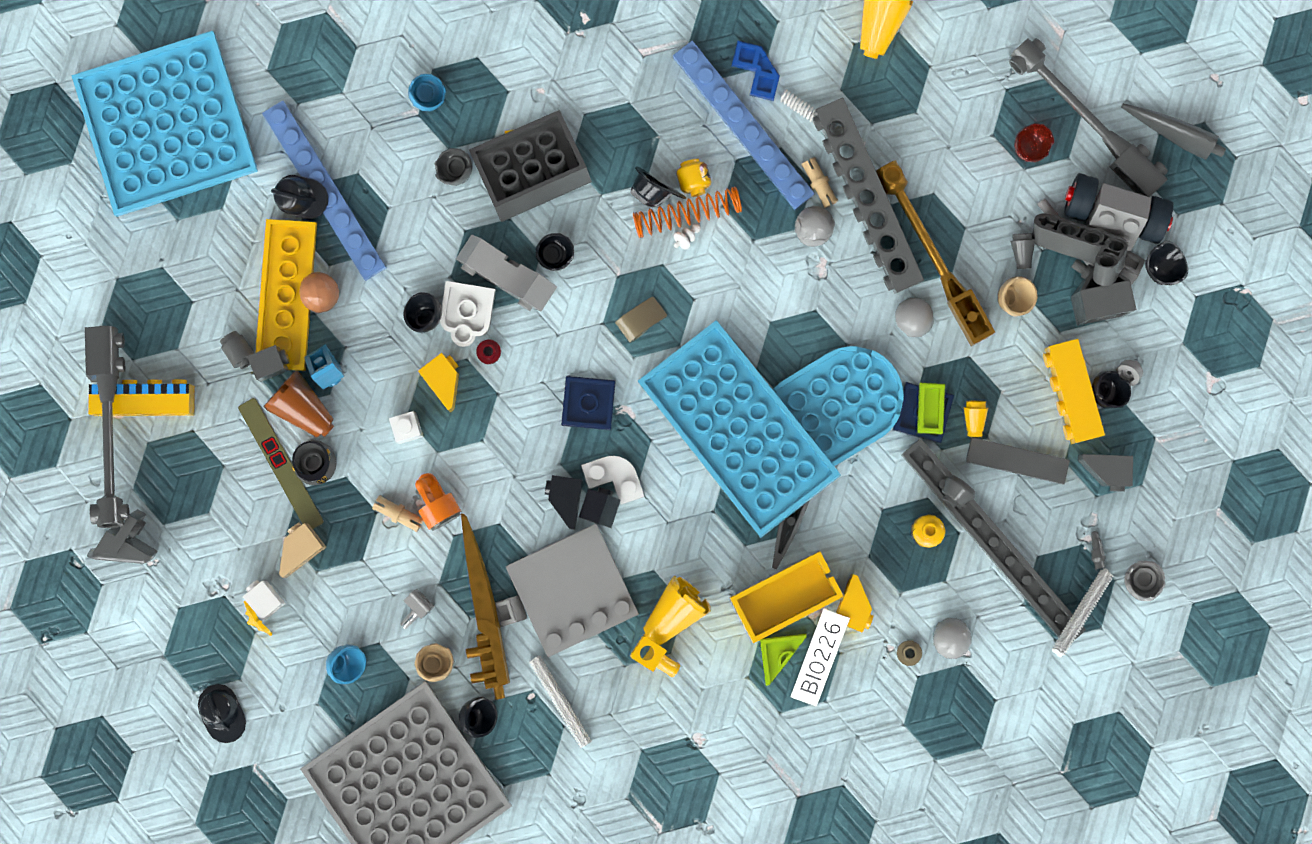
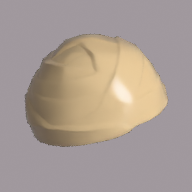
M1012 277L1005 281L998 291L1000 307L1011 316L1018 317L1029 313L1037 302L1036 287L1026 277Z

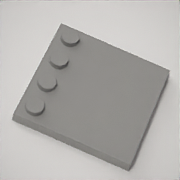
M597 524L505 566L547 657L555 655L639 615Z

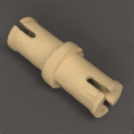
M816 157L809 159L813 169H811L808 161L801 165L812 182L810 184L812 190H816L824 205L823 207L827 208L830 207V202L826 196L829 197L832 205L839 200L828 183L830 181L828 176H824Z
M381 495L378 496L376 501L385 505V507L374 503L373 510L392 518L391 521L394 523L399 522L418 532L421 526L413 523L412 520L422 524V517L406 510L402 504L398 506Z

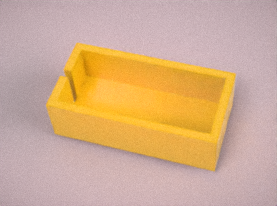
M820 551L729 597L752 643L844 597L834 577L826 578L825 574L831 571Z

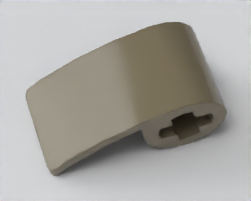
M651 297L627 312L615 324L631 343L642 336L650 327L666 318L667 314L657 300Z

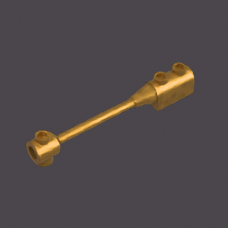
M894 160L876 170L886 195L896 196L941 276L940 280L948 301L947 304L970 346L996 333L972 289L966 290L952 272H949L904 191L908 181L897 161Z

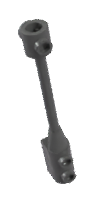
M1027 38L1010 55L1012 57L1009 60L1010 66L1020 75H1023L1025 72H1037L1102 137L1103 142L1116 159L1109 167L1134 193L1150 197L1168 180L1165 176L1168 172L1167 168L1158 161L1153 164L1147 158L1150 155V151L1144 145L1139 144L1136 147L1113 131H1109L1044 65L1046 56L1043 53L1046 49L1044 44L1037 38L1033 41Z
M113 326L85 327L86 377L91 383L97 382L99 398L102 403L104 496L99 498L96 504L90 505L91 524H97V527L100 528L122 527L124 525L123 520L130 518L129 505L123 504V499L115 496L112 403L114 402L119 372H125L126 365L124 357H119V348L125 347L124 334L118 333V328Z

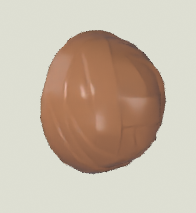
M314 272L307 275L301 282L300 298L304 306L316 313L327 312L337 303L339 288L334 279L322 272Z

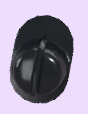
M638 166L635 167L639 174L630 192L642 204L650 207L660 206L672 195L686 199V196L659 182L644 169Z
M287 175L277 183L275 188L271 189L275 203L286 214L313 219L320 216L328 205L326 188L314 179Z
M221 684L211 685L203 690L199 696L198 710L210 736L222 743H230L239 739L245 731L246 719L233 690Z

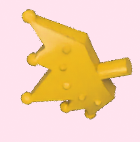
M244 601L247 610L245 614L249 616L247 624L255 626L259 631L272 636V632L259 620L250 605Z

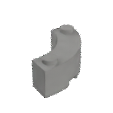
M471 235L456 258L457 261L463 264L461 269L471 276H474L475 273L515 297L519 300L518 304L528 311L534 308L541 312L557 286L522 264H518L511 259L507 262V255L483 239Z

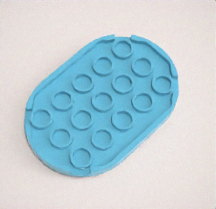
M857 346L842 347L825 354L780 382L773 389L834 466L886 435L900 416L904 397L902 382L894 366L878 352Z

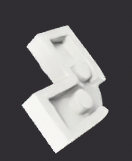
M607 456L581 465L589 489L613 481L618 498L621 500V505L644 497L636 470L626 459L619 456Z

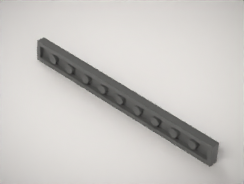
M920 438L901 456L1054 634L1060 638L1061 633L1066 625H1068L1073 614L974 499L962 507L956 505L955 508L942 499L945 496L942 493L945 479L952 474ZM1081 627L1080 632H1077L1076 638L1086 631L1084 627Z

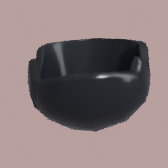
M551 233L544 236L535 249L536 259L540 265L550 271L566 268L574 258L573 243L569 237L561 233Z
M1100 372L1092 383L1095 401L1102 408H1123L1130 400L1132 394L1131 384L1128 380L1121 378L1119 372Z

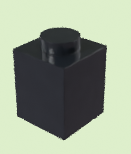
M601 487L598 488V491L588 489L579 518L612 528L621 500L612 497L613 491Z

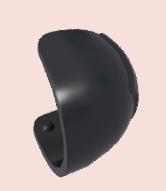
M1164 241L1154 247L1145 261L1148 275L1157 284L1175 285L1185 280L1188 276L1186 258L1181 249L1171 241Z

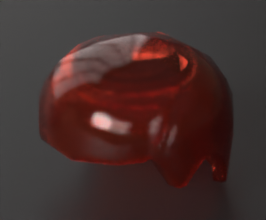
M1038 123L1023 127L1016 135L1014 141L1017 156L1025 162L1031 163L1043 160L1049 155L1050 149L1054 144L1052 131L1044 124Z

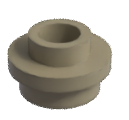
M904 641L897 648V658L902 664L913 666L921 660L922 649L914 641ZM909 648L914 651L912 658H907L905 655L906 650Z

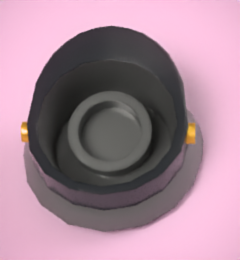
M311 440L303 442L293 453L292 469L302 482L309 485H320L331 479L334 475L336 457L332 449L322 441Z

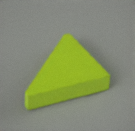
M806 633L763 638L760 640L766 686L772 683L807 638Z

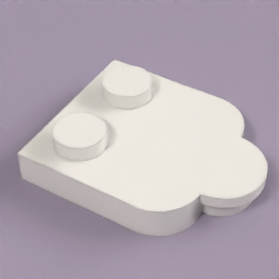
M446 281L440 324L444 330L451 332V338L455 344L462 347L469 346L474 342L476 336H482L488 332L496 289Z

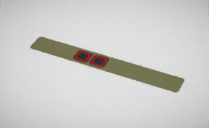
M252 398L243 403L238 409L302 524L308 523L312 529L321 525L324 522L302 481L293 471L292 463L255 398Z

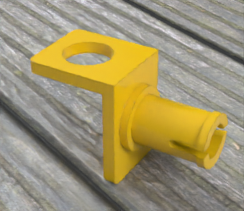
M645 636L641 637L630 654L632 659L652 672L657 667L670 677H674L680 669L678 662L665 655L666 649ZM644 646H651L642 659L640 656L641 649Z

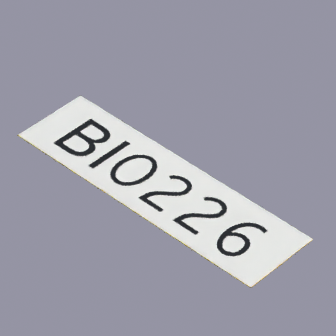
M823 609L791 694L792 698L817 706L850 618Z

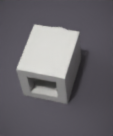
M414 411L389 418L396 443L402 444L424 437L417 413Z
M258 580L254 581L246 588L248 593L243 596L261 620H267L286 604L267 580L261 582Z

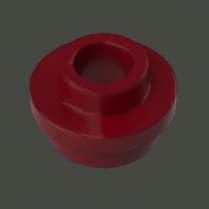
M483 340L477 346L476 355L482 363L494 364L501 356V348L494 340ZM487 347L493 349L491 356L484 355V350Z

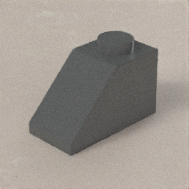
M1078 455V462L1101 486L1110 487V491L1125 492V487L1133 486V456Z

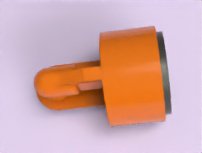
M426 473L419 477L415 486L426 506L418 512L429 530L434 531L461 515L460 512L462 511L452 493L445 495L433 474Z

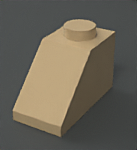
M299 522L287 531L289 535L284 538L279 571L282 578L289 577L326 548L325 544L308 523L301 525Z

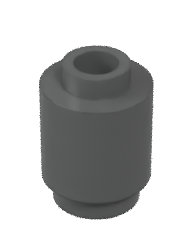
M233 331L220 340L221 349L234 368L240 367V369L250 366L247 356L254 354L243 335Z

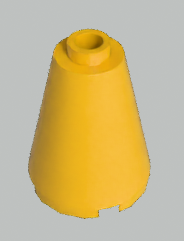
M864 0L860 49L864 50V56L878 59V55L884 56L910 11L913 1Z
M673 576L643 627L644 636L662 645L711 611V606L706 599L700 600L698 596L700 592L682 577L676 578V576Z

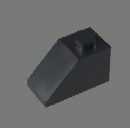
M552 475L551 480L546 481L545 495H549V502L568 528L575 530L583 480Z

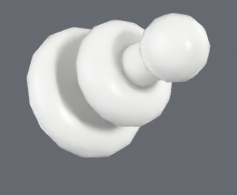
M694 224L691 229L684 228L682 233L675 232L674 239L676 243L674 247L678 248L680 246L683 249H689L690 242L695 240L694 234L698 233L701 229L700 225Z

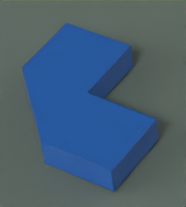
M738 41L732 66L755 72L750 96L774 101L780 77L779 73L773 67L762 46Z

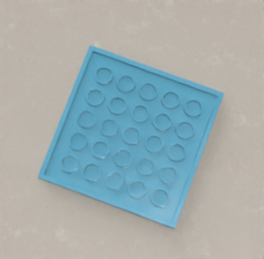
M214 31L71 75L113 213L116 217L258 172Z

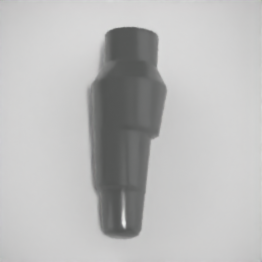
M1093 531L1091 532L1093 549L1091 551V559L1094 562L1095 569L1105 568L1104 561L1106 558L1098 532Z

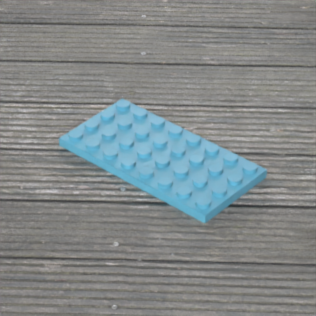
M717 320L638 380L641 387L760 538L841 476Z

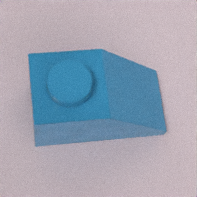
M326 344L304 357L310 376L322 389L337 385L341 378L345 377L341 366Z

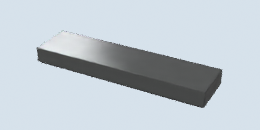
M973 437L970 440L966 458L967 463L1062 485L1065 484L1070 462L1068 459Z

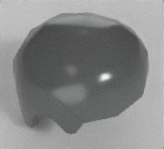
M449 148L443 151L434 163L436 178L446 185L458 186L463 184L470 178L472 173V162L469 155L458 148Z

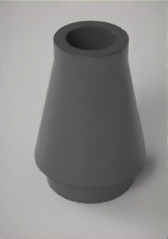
M1033 233L1012 234L1013 240L1010 242L1017 269L1032 268L1035 244Z

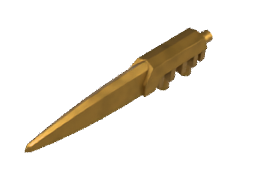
M461 514L472 600L477 627L482 632L476 635L478 647L465 649L467 659L480 656L482 672L471 673V682L473 684L484 681L486 689L493 688L495 700L505 698L503 685L510 683L495 601L474 533L467 516Z

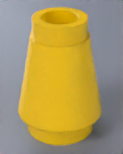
M966 401V407H963L968 431L967 436L982 437L988 413L986 401Z

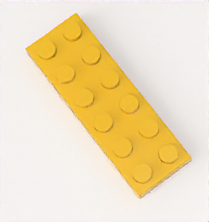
M266 219L255 353L276 345L281 350L285 349L290 361L287 364L289 370L306 371L304 357L307 356L310 310L302 303L299 290L303 279L314 272L317 223Z

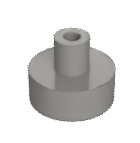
M1124 360L1116 369V372H1119V376L1128 380L1131 386L1136 385L1143 376V369L1137 361Z

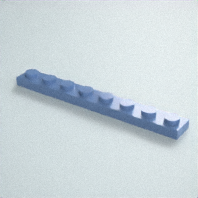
M691 41L675 53L673 58L792 208L796 210L812 198L815 193L696 44Z
M281 101L263 112V116L300 176L314 179L326 188L328 205L323 214L363 279L367 281L385 270L386 266L285 102Z

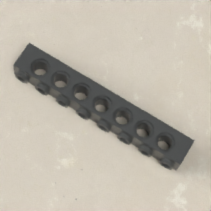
M842 97L815 109V117L812 118L817 131L822 130L825 140H822L825 150L828 154L832 153L836 161L832 163L837 176H842L846 184L842 186L847 199H852L856 208L853 209V213L858 223L863 222L866 231H863L864 238L867 244H872L876 253L873 254V258L878 268L883 267L886 274L883 280L888 291L893 290L894 294L923 282L922 274L844 98ZM832 123H839L843 127V133L840 135L832 134L829 129ZM844 145L850 146L853 150V156L850 158L842 157L840 147ZM853 168L860 169L863 173L862 180H853L850 177V170ZM869 191L873 195L872 203H863L860 199V193ZM876 213L882 216V226L875 227L871 224L870 217L872 214ZM884 236H888L893 240V247L889 250L882 248L880 240ZM893 259L902 261L903 270L897 273L891 269L890 263Z

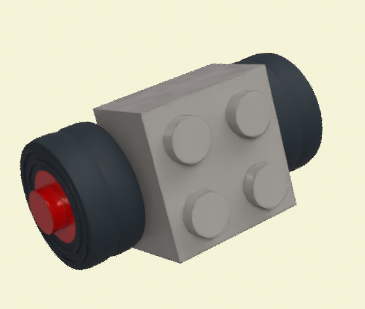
M1078 173L1072 186L1068 187L1065 195L1064 215L1080 221L1086 220L1085 226L1124 238L1128 242L1127 251L1132 250L1138 237L1142 240L1159 244L1172 225L1173 202L1157 196L1147 197L1105 183L1102 184L1097 194L1099 180L1082 173Z

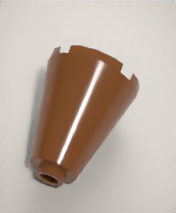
M297 370L263 406L270 413L315 437L320 435L325 437L334 427L331 423L334 418L302 374Z

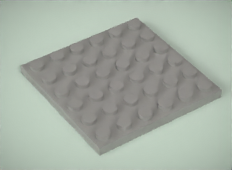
M427 681L300 769L351 844H459L512 807V804Z

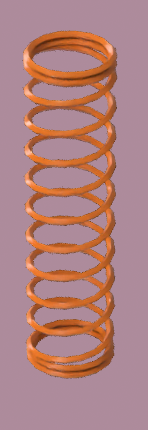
M735 186L731 188V192L726 188L725 202L720 192L716 191V206L711 195L707 193L706 208L701 197L697 196V212L692 201L688 198L686 202L687 214L682 203L678 201V218L670 203L667 205L668 220L663 208L659 206V224L653 210L650 208L648 210L649 226L642 211H639V216L637 212H633L638 237H644L641 215L649 234L652 236L651 213L659 232L662 233L660 210L670 231L672 230L670 208L678 227L681 228L679 204L689 226L691 225L689 202L698 223H700L698 199L701 202L707 220L710 221L708 197L717 218L720 217L718 195L726 214L729 216L727 191L736 212H742L738 190Z

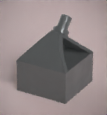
M1078 259L1073 262L1071 268L1081 273V277L1084 278L1071 296L1077 326L1123 317L1137 310L1131 282L1128 278L1119 274L1112 285L1102 286L1093 280L1094 266L1090 264L1085 265Z

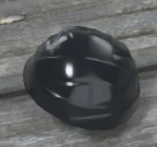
M419 292L413 295L404 307L403 316L405 323L411 330L422 334L433 330L441 320L442 306L440 302L430 293Z
M485 697L472 698L462 706L459 713L461 729L473 738L484 737L491 733L498 718L495 704Z

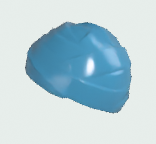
M346 644L336 647L326 660L327 674L338 684L355 682L361 677L366 667L365 654L355 645Z

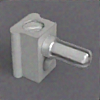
M418 589L412 591L404 600L412 610L401 621L400 625L407 629L417 618L420 617L422 619L435 607Z

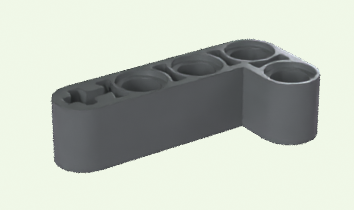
M1042 213L1035 217L1033 239H1035L1036 245L1095 264L1093 280L1099 285L1109 286L1116 281L1126 261L1128 242L1124 238L1047 213Z

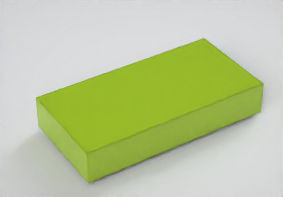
M919 383L917 433L943 434L945 384Z

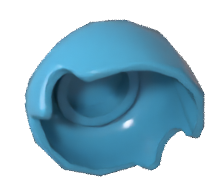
M420 74L411 81L408 88V96L414 107L421 111H433L438 109L444 102L446 88L436 76Z

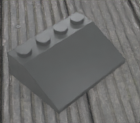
M560 110L469 149L501 222L592 182L587 167Z

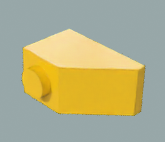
M440 353L419 369L418 372L447 410L452 412L455 409L459 374L455 369L459 366L451 355L445 357L443 353Z
M851 574L843 593L844 597L841 598L836 613L850 618L847 627L863 633L864 628L869 629L874 615L870 614L872 608L859 577Z

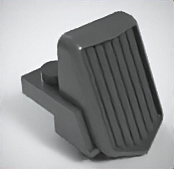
M137 509L130 514V518L125 520L122 527L107 530L97 547L90 549L87 557L95 560L138 564L150 562L158 551L135 537L140 534L146 524L143 521L146 514Z

